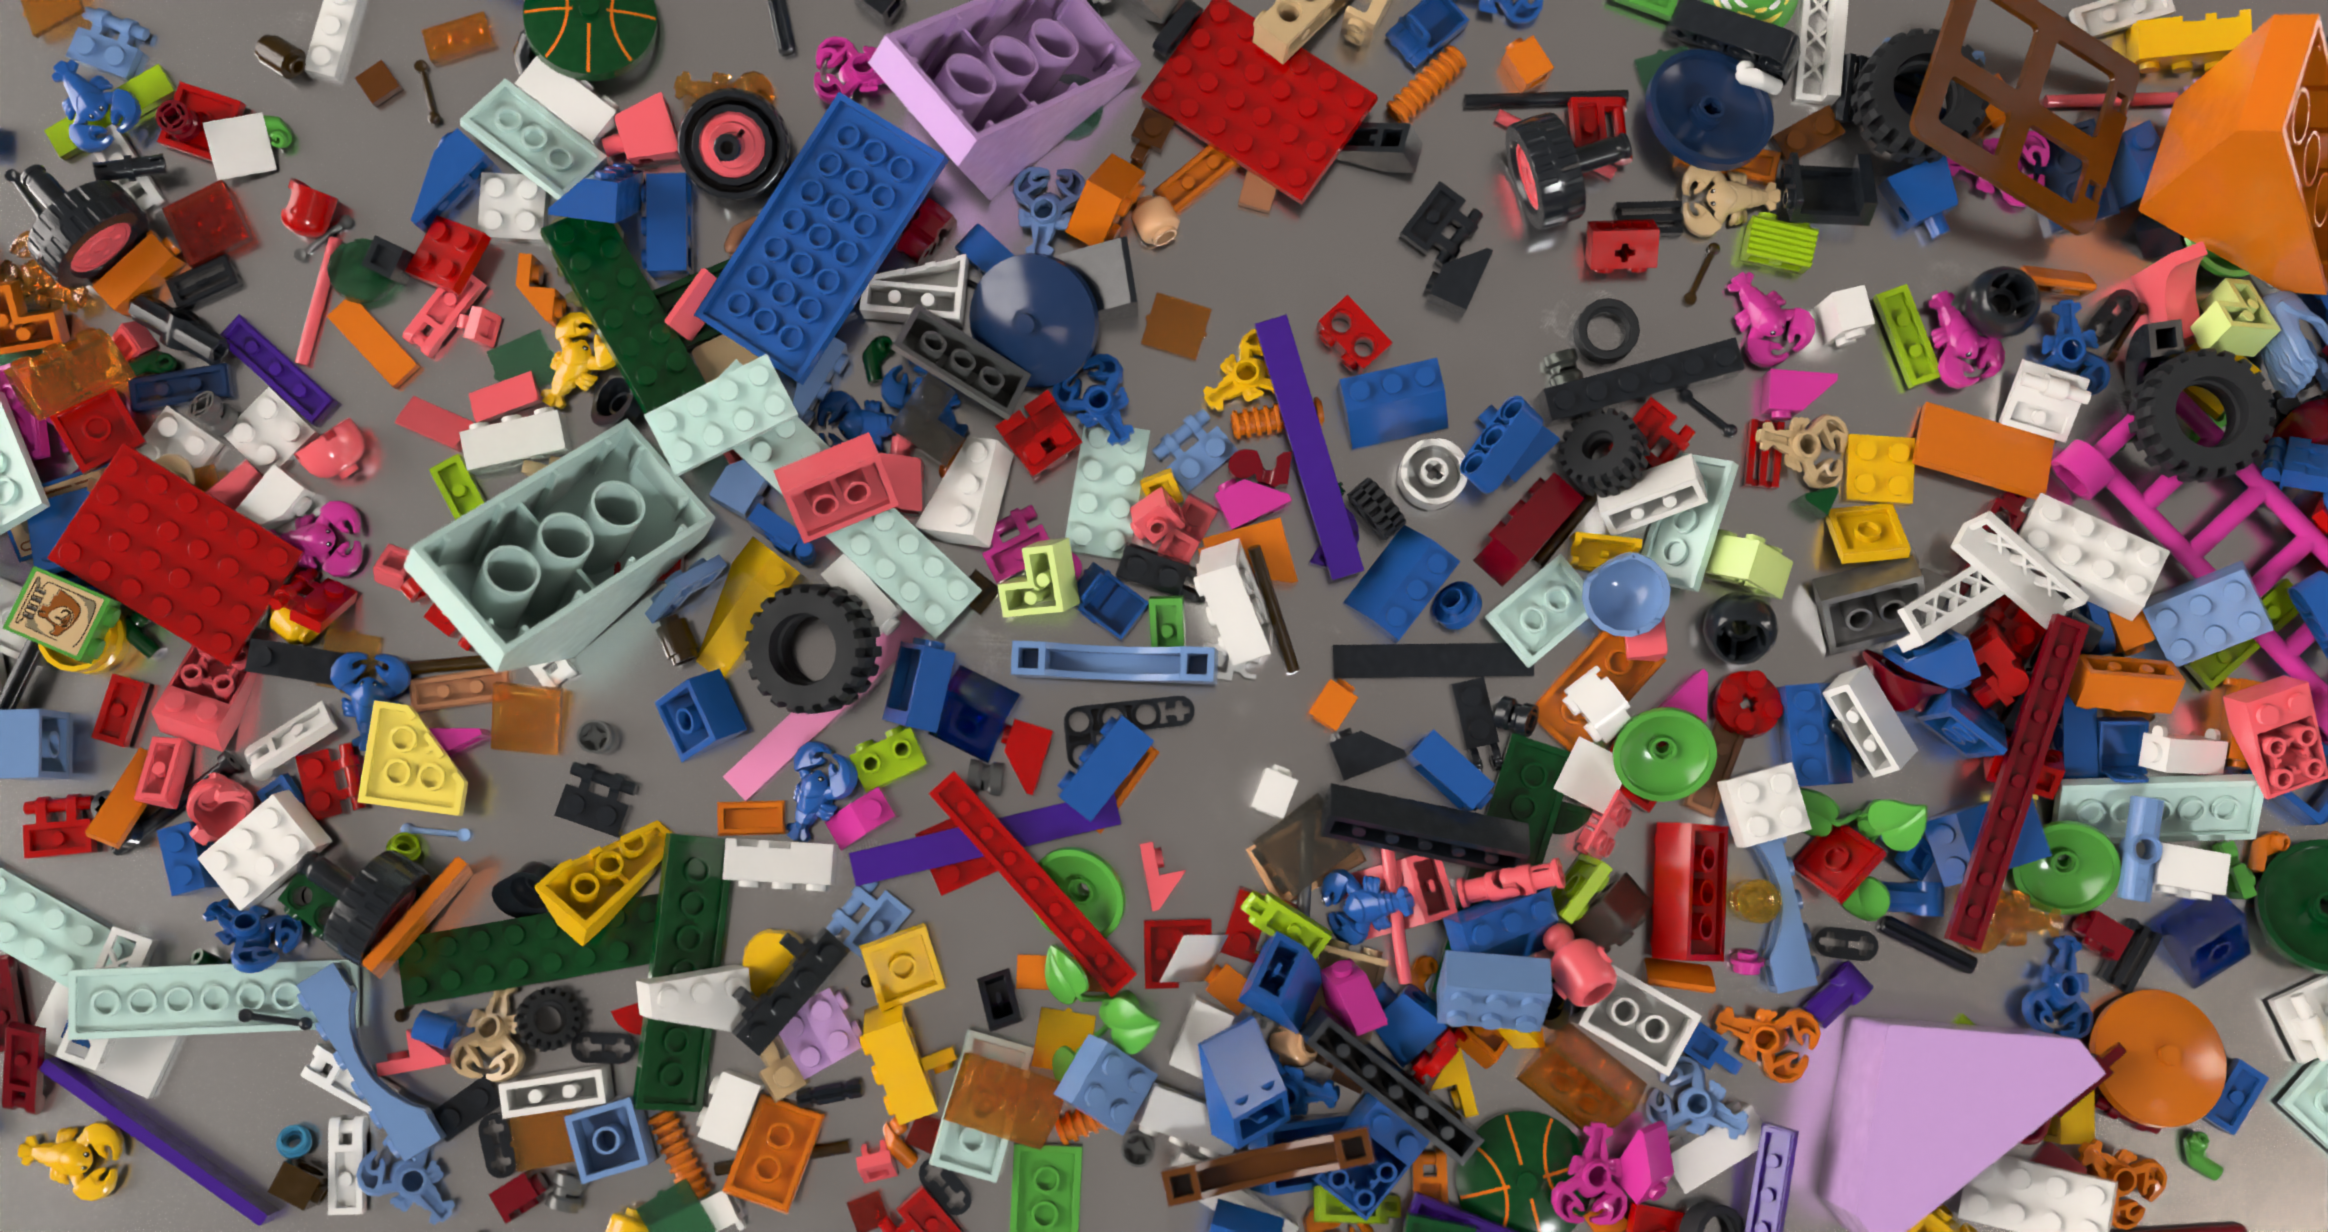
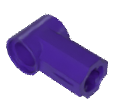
M1850 960L1843 962L1834 969L1827 978L1828 983L1802 1006L1804 1010L1810 1012L1819 1022V1026L1823 1029H1826L1849 1006H1854L1862 1001L1874 987Z

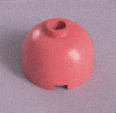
M349 417L294 453V456L309 473L318 478L328 479L339 475L343 480L359 469L355 463L363 456L365 448L364 439L356 424Z

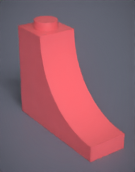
M2203 241L2175 251L2131 277L2141 302L2147 305L2148 310L2146 314L2150 323L2182 319L2184 347L2196 343L2195 336L2190 327L2200 317L2196 298V274L2201 260L2208 254Z

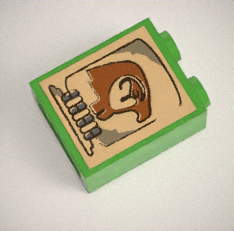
M33 566L3 629L78 661L92 664L94 659L100 657L105 648L104 638L109 628H113L120 618L121 610L119 607L121 602L47 570Z

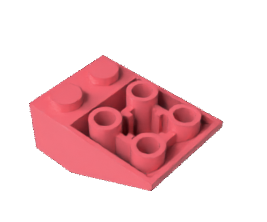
M192 645L152 710V715L159 731L223 752L239 726L257 676L256 673L245 671L249 646L245 645L232 666H227Z
M2283 675L2223 696L2229 727L2265 799H2271L2328 779V768L2309 682Z
M1416 855L1396 859L1399 887H1407L1408 893L1412 894L1415 904L1412 908L1413 914L1407 917L1403 915L1405 929L1441 920L1458 912L1441 860ZM1382 864L1351 873L1362 886L1364 876L1378 877L1381 880L1380 890L1386 891ZM1371 922L1368 936L1365 940L1390 934L1391 927L1378 931Z

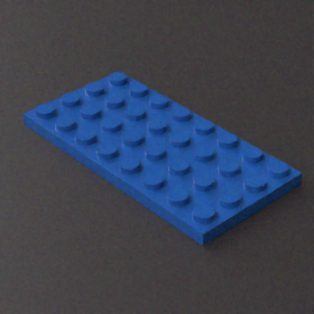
M838 92L698 307L694 316L756 356L761 357L767 354L776 369L803 385L949 160L943 154Z

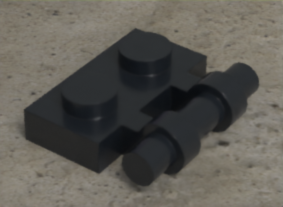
M1439 181L1400 232L1399 236L1425 255L1433 245L1438 247L1440 253L1434 261L1442 267L1443 264L1451 259H1456L1461 252V245L1468 236L1472 237L1478 230L1477 224L1484 215L1476 208H1473L1468 216L1460 212L1459 210L1465 204L1466 199ZM1453 222L1457 225L1458 229L1448 239L1442 233L1449 223Z
M573 762L570 774L581 778L580 785L576 787L571 784H565L554 816L615 837H621L632 806L620 802L622 793L634 796L638 783L627 780V776L620 773L613 775L598 770L599 767L591 763L584 765ZM594 783L609 787L608 796L605 797L591 792Z

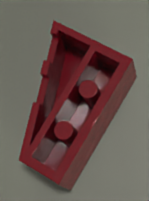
M1555 472L1546 481L1540 477L1527 492L1531 497L1526 502L1520 499L1507 514L1512 518L1506 524L1501 520L1490 531L1488 536L1492 540L1472 560L1501 587L1526 565L1584 500L1579 493Z

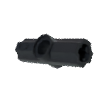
M148 293L139 294L137 299L131 303L128 313L131 314L132 320L160 335L159 341L163 345L175 350L188 351L210 365L219 364L228 354L230 345L227 343V339L198 323L199 317L195 313L183 308L171 307Z

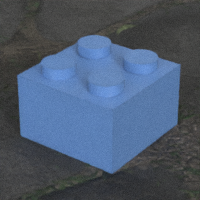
M46 709L0 710V779L26 781L69 779L70 712Z
M1088 1034L1055 1090L1054 1095L1103 1126L1123 1136L1158 1074L1109 1042Z
M633 1095L564 1116L581 1184L642 1167L657 1160L644 1110L634 1109Z

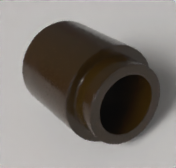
M264 35L257 41L255 55L264 66L286 79H293L304 71L306 55L300 48L277 35Z
M674 614L659 621L661 626L655 631L667 660H671L673 666L688 663L699 657L697 652L699 646L686 617L680 618L678 614Z

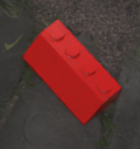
M1673 822L1656 823V833L1654 835L1656 851L1655 866L1653 868L1654 900L1652 902L1653 933L1650 939L1652 958L1724 962L1729 826Z

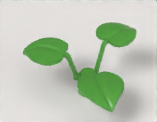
M1799 787L1812 827L1811 830L1803 831L1808 835L1815 837L1827 836L1832 831L1833 825L1839 827L1856 819L1859 832L1869 837V840L1873 843L1882 835L1884 843L1891 849L1908 851L1919 843L1925 832L1928 816L1927 805L1909 804L1891 799H1874L1863 811L1856 809L1853 814L1837 819L1840 808L1832 798L1821 792ZM1868 876L1842 906L1860 919L1877 921L1888 911L1891 897L1887 887L1881 881Z
M1056 945L1049 947L1045 963V980L1052 995L1066 1005L1073 1004L1077 999L1080 1002L1102 1001L1099 1015L1105 1025L1094 1036L1100 1038L1109 1029H1112L1111 1037L1119 1050L1130 1055L1143 1050L1156 1035L1161 1021L1144 1012L1140 1008L1137 997L1131 991L1124 990L1112 998L1107 992L1102 995L1091 996L1083 994L1089 988V982L1084 970L1061 948ZM1062 1046L1055 1052L1052 1060V1069L1058 1085L1081 1046L1076 1052L1068 1046Z

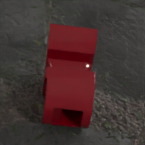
M928 198L920 208L918 218L912 221L911 227L900 239L897 251L904 253L914 260L916 265L920 266L937 248L940 231L942 229L949 231L957 220L953 214Z
M1242 449L1230 457L1228 472L1231 478H1235L1237 482L1244 479L1250 481L1254 478L1257 484L1275 490L1287 488L1292 451L1283 452L1277 456L1275 468L1266 470L1257 451Z

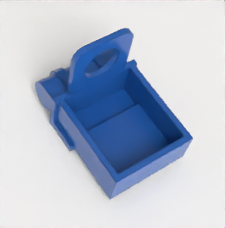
M1422 0L1403 17H1399L1398 22L1387 31L1385 36L1390 40V44L1396 47L1405 57L1404 60L1417 69L1426 60L1430 61L1444 49V45L1465 29L1469 19L1452 0Z
M2290 436L2289 443L2286 445V441L2283 438L2273 437L2269 439L2268 445H2266L2267 448L2264 451L2265 459H2263L2261 465L2262 476L2265 479L2280 482L2279 489L2281 491L2283 486L2328 493V446L2311 443L2312 439Z
M758 503L747 518L751 528L772 542L776 550L793 561L797 558L804 566L813 565L817 559L814 545L811 542L804 544L795 526Z
M1092 562L1089 568L1083 571L1082 577L1077 582L1080 604L1074 607L1091 622L1097 623L1121 642H1123L1149 607L1147 600L1112 575L1109 570H1104L1095 562Z
M2097 717L2098 778H2110L2119 783L2149 782V778L2144 775L2148 774L2146 768L2138 766L2143 733H2149L2148 720L2143 717Z

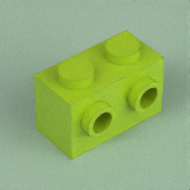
M900 725L885 732L887 738L874 743L873 739H870L854 747L856 753L849 755V757L855 764L858 777L866 793L878 786H887L930 765L914 728L909 727L905 729L904 725Z

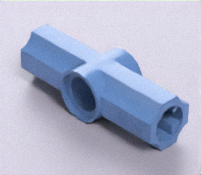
M2130 796L2126 834L2119 844V854L2122 858L2117 898L2151 903L2155 866L2163 853L2162 844L2159 840L2164 806L2163 800ZM2139 841H2142L2145 846V853L2141 858L2136 853V845Z

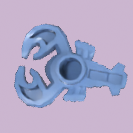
M1028 167L1019 172L1015 178L1013 194L1020 204L1030 210V212L1024 209L1018 210L1019 226L1031 228L1033 244L1025 248L1026 253L1054 255V249L1048 245L1052 241L1056 230L1067 229L1072 212L1065 214L1064 212L1076 207L1086 183L1084 177L1076 170L1064 168L1056 172L1057 176L1068 180L1066 184L1062 183L1059 179L1056 180L1057 188L1065 196L1062 200L1057 194L1052 192L1044 193L1035 198L1049 182L1047 179H1042L1038 182L1036 180L1043 176H1050L1049 169Z
M1680 1056L1670 1076L1661 1073L1659 1079L1662 1083H1665L1669 1077L1677 1074L1678 1077L1670 1081V1087H1680L1692 1082V1087L1687 1088L1678 1095V1108L1680 1111L1675 1113L1674 1105L1667 1093L1663 1095L1664 1103L1660 1106L1659 1095L1661 1090L1657 1088L1650 1093L1645 1105L1646 1114L1650 1122L1653 1124L1662 1120L1667 1126V1131H1676L1681 1125L1688 1121H1693L1690 1125L1686 1126L1685 1130L1687 1132L1691 1131L1693 1134L1703 1136L1706 1134L1709 1125L1722 1129L1727 1128L1729 1138L1737 1140L1739 1135H1745L1749 1128L1747 1123L1749 1115L1745 1111L1734 1115L1730 1109L1721 1103L1726 1095L1724 1087H1721L1715 1080H1710L1709 1091L1706 1090V1073L1701 1063L1690 1056Z
M388 1135L382 1142L384 1147L387 1146V1141L390 1139ZM429 1148L406 1162L403 1159L395 1161L390 1169L389 1180H385L386 1163L383 1157L378 1160V1167L376 1169L372 1168V1162L379 1153L377 1150L366 1154L358 1166L356 1173L358 1187L367 1195L382 1196L397 1192L399 1195L389 1200L390 1204H394V1207L406 1212L415 1202L418 1206L431 1212L429 1223L433 1225L439 1221H446L452 1215L451 1209L456 1206L453 1200L443 1202L436 1187L433 1185L443 1178L444 1175L436 1161L432 1160L427 1169L424 1167Z

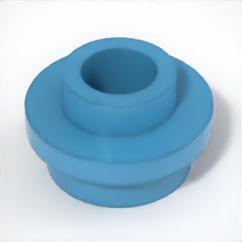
M301 1125L285 1127L279 1133L276 1140L278 1152L287 1159H298L304 1156L312 1146L311 1133L306 1127ZM294 1139L301 1140L300 1144L296 1147H289Z

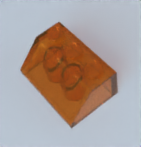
M87 328L78 332L75 335L76 339L67 343L56 342L50 344L43 349L44 353L33 358L25 356L13 361L10 364L11 367L3 370L21 406L38 421H41L135 378L134 371L108 333L101 328Z
M1570 1022L1564 1028L1554 1030L1544 1041L1545 1047L1539 1048L1517 1077V1080L1582 1131L1585 1125L1590 1126L1591 1122H1602L1607 1127L1614 1129L1636 1110L1647 1086L1644 1080Z
M964 1052L943 1120L1041 1150L1055 1126L1064 1100L1054 1095L1060 1081L974 1053Z

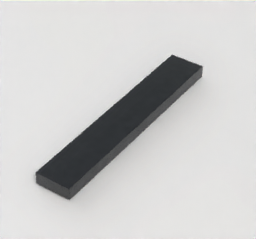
M1507 643L1332 645L1333 679L1534 676V664L1528 668Z

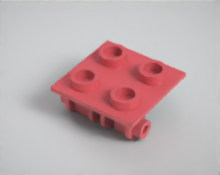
M1617 789L1604 814L1600 813L1603 815L1602 817L1595 813L1591 814V817L1599 821V823L1595 825L1587 821L1586 825L1593 829L1594 832L1584 827L1576 841L1578 843L1576 848L1578 852L1585 855L1589 854L1591 857L1602 860L1603 857L1607 858L1611 854L1616 843L1614 840L1619 828H1625L1632 815L1630 810L1632 805L1620 790Z

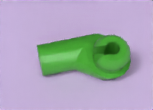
M263 115L267 133L272 140L270 143L276 148L289 146L292 141V133L282 118Z
M2201 1131L2189 1133L2184 1140L2187 1163L2212 1181H2216L2222 1175L2223 1167L2207 1157V1143L2210 1142L2208 1136Z

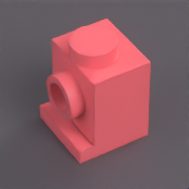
M1162 486L1130 507L1133 521L1130 523V526L1140 540L1147 537L1153 544L1175 528L1179 527L1182 529L1186 526L1181 507Z

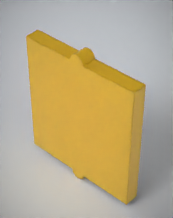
M1041 1007L1031 1066L1053 1070V1056L1060 1047L1068 1046L1076 1052L1084 1043L1088 1034L1093 1035L1096 1015L1072 1012L1071 1008L1059 1010Z

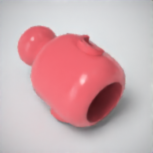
M1557 923L1545 931L1543 934V945L1548 951L1555 953L1551 958V975L1555 979L1553 987L1564 1000L1568 998L1576 1006L1588 1007L1600 1002L1613 991L1617 982V974L1610 964L1612 959L1604 952L1602 945L1597 946L1593 941L1585 938L1574 940L1573 930L1565 923Z

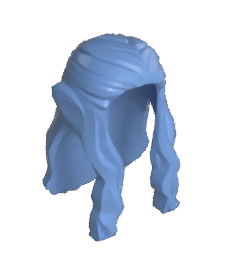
M2279 291L2262 297L2261 299L2281 329L2260 351L2274 389L2285 398H2295L2296 394L2304 389L2315 375L2321 384V390H2328V365L2325 359L2317 354L2313 343L2304 337L2300 330L2299 319L2314 325L2328 346V325L2326 322L2311 312L2302 299L2298 298V295L2294 292Z

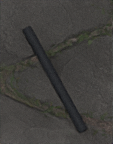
M1628 90L1464 94V108L1568 105L1570 97H1623L1626 99V103H1628L1629 92Z

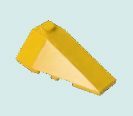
M753 536L732 562L696 662L709 672L720 668L724 679H726L745 655L744 651L750 649V642L745 641L746 631L753 630L754 625L750 623L755 612H763L760 604L767 598L775 597V592L778 590L792 588L793 585L801 584L806 577Z
M656 820L622 835L620 840L602 848L598 846L582 857L560 863L535 885V890L557 925L583 947L616 916L662 866L666 833L672 832Z

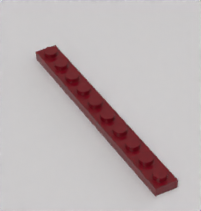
M2052 614L2007 747L2008 750L2005 753L1944 935L1945 939L1981 951L2090 626L2088 624L2060 614Z

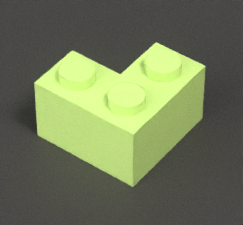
M2225 278L2200 304L2204 313L2190 327L2201 349L2212 348L2217 351V354L2225 350L2238 356L2254 357L2281 331L2251 281Z
M1719 529L1704 577L1709 580L1737 584L1748 592L1759 596L1782 600L1793 561L1782 555V549L1766 545V539L1763 537L1746 534L1745 538L1737 537L1738 535L1733 532Z
M1069 538L1042 540L1022 548L1026 576L1013 577L998 584L1003 618L1064 612L1080 604Z

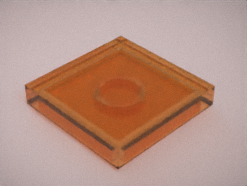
M496 681L493 684L491 749L558 755L561 752L563 688Z

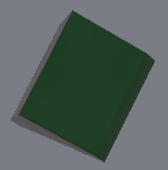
M1833 486L1806 493L1798 497L1796 500L1797 505L1820 520L1828 516L1838 494V488Z

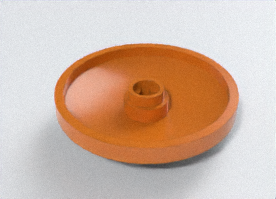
M2147 989L2135 991L2117 998L2100 1013L2091 1032L2089 1053L2100 1056L2118 1042L2127 1050L2120 1059L2110 1066L2114 1074L2098 1086L2102 1094L2116 1110L2130 1120L2148 1127L2174 1128L2199 1120L2215 1106L2223 1092L2226 1081V1055L2216 1028L2197 1006L2177 994L2163 990Z

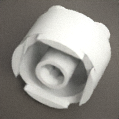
M1441 438L1424 439L1411 446L1400 462L1397 473V483L1403 496L1413 505L1427 510H1436L1453 502L1467 482V478L1460 472V464L1465 457L1461 449L1451 441ZM1437 469L1439 471L1436 476L1437 478L1430 480L1426 476L1428 474L1427 470Z
M1596 665L1564 690L1567 697L1562 701L1574 716L1580 713L1588 723L1583 727L1595 742L1598 743L1600 740H1603L1607 744L1637 714L1628 715L1626 710L1631 706L1607 676L1600 679L1596 675L1601 671Z

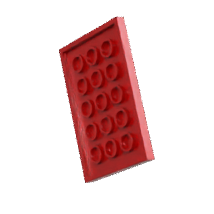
M1211 0L1143 93L1141 100L1147 106L1174 120L1175 124L1303 205L1378 101V95L1302 47L1284 64H1281L1253 43L1255 29L1253 23L1256 18L1227 0Z
M123 443L47 559L223 664L232 666L270 608L269 601L274 597V592L282 585H285L305 552L131 446Z

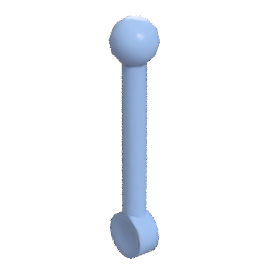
M405 823L401 826V832L410 834L457 837L463 842L469 841L472 837L471 830L467 828L454 831L413 827L411 823Z

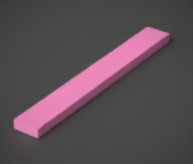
M906 612L899 618L901 624L894 632L887 636L882 633L881 637H876V646H882V656L875 658V664L880 667L876 676L868 678L871 684L896 662L901 641L913 643L914 637L922 638L927 633ZM843 705L842 709L815 714H796L791 712L723 776L724 779L745 801H748L795 757L801 746L811 742L849 705Z

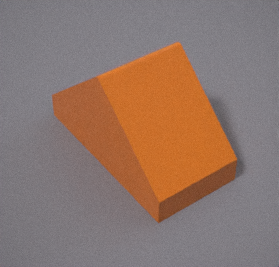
M2275 14L2175 99L2138 210L2196 244L2203 241L2207 250L2280 291L2327 295L2328 48L2320 14Z

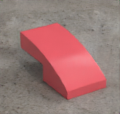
M1191 493L1181 508L1186 526L1182 529L1177 527L1169 532L1157 551L1189 563L1219 511L1217 507Z

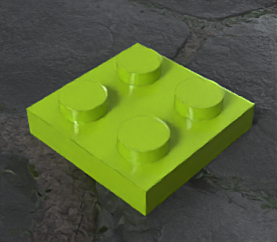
M1580 853L1565 873L1564 888L1558 889L1556 886L1551 892L1558 918L1570 924L1575 920L1581 919L1589 908L1588 902L1593 895L1602 891L1609 882L1608 875L1613 869L1602 860Z

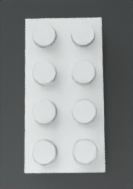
M2040 493L2031 506L2018 533L2023 540L2089 596L2088 602L2130 621H2133L2144 608L2170 553L2165 548L2043 493ZM2010 549L2012 554L2022 556L2017 550ZM2031 569L2036 575L2047 577L2041 571Z
M2003 1155L1963 1187L1958 1218L2014 1232H2110L2118 1181Z

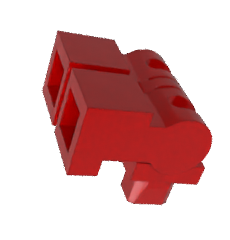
M1046 390L1024 406V411L1028 415L1027 418L1019 409L1008 420L1005 419L995 426L997 433L1031 477H1035L1083 443L1049 390Z
M1991 618L1965 636L1969 639L1977 665H1980L1982 669L1981 676L1971 680L1972 693L1985 710L1999 700L2007 707L2015 701L2013 696L2023 694L2029 686V678L2021 657L2014 652L2008 637Z

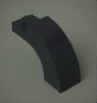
M2182 319L2144 324L2133 334L2127 350L2125 363V388L2131 390L2132 403L2137 401V398L2133 396L2136 387L2144 383L2143 378L2151 370L2174 358L2177 354L2184 353Z

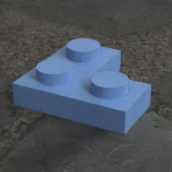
M720 555L707 561L705 558H701L692 564L688 571L684 573L681 570L674 572L665 580L667 586L651 598L653 603L644 614L654 624L676 612L690 594L712 583L727 566L726 562Z

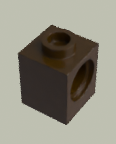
M300 1158L288 1159L283 1161L268 1193L305 1211L316 1206V1204L320 1205L328 1194V1173Z

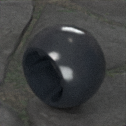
M1999 266L1982 272L1971 283L1965 295V311L1970 324L1981 334L1995 339H2008L2022 334L2031 327L2040 311L2041 295L2036 282L2026 272L2014 267ZM1992 302L1999 306L2000 313L1993 308Z
M1740 591L1728 593L1710 606L1705 616L1703 631L1708 647L1717 657L1730 664L1747 665L1761 660L1772 650L1777 640L1779 627L1776 614L1768 602L1756 594Z

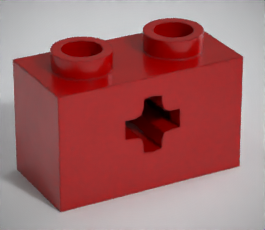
M1653 219L1587 221L1585 260L1590 269L1598 273H1612L1614 269L1645 272L1647 268H1657L1660 229Z

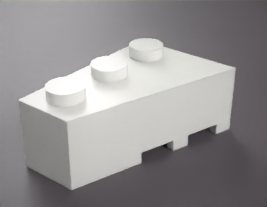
M958 255L956 258L939 262H927L925 265L909 269L901 268L875 274L861 295L859 310L864 319L905 322L915 305L918 304L952 326L963 328L969 271L967 255Z
M967 437L914 527L932 541L990 548L1014 454L998 440Z
M726 838L723 880H738V886L758 887L759 882H772L773 889H792V883L806 884L805 890L825 892L826 885H835L838 845Z
M736 964L636 980L639 1015L655 1020L732 1032L744 1018L741 1016V1013L746 1009L732 995L741 985L751 993L749 968Z

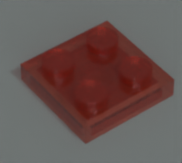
M222 179L162 208L191 268H195L225 253L227 254L254 240L227 183Z

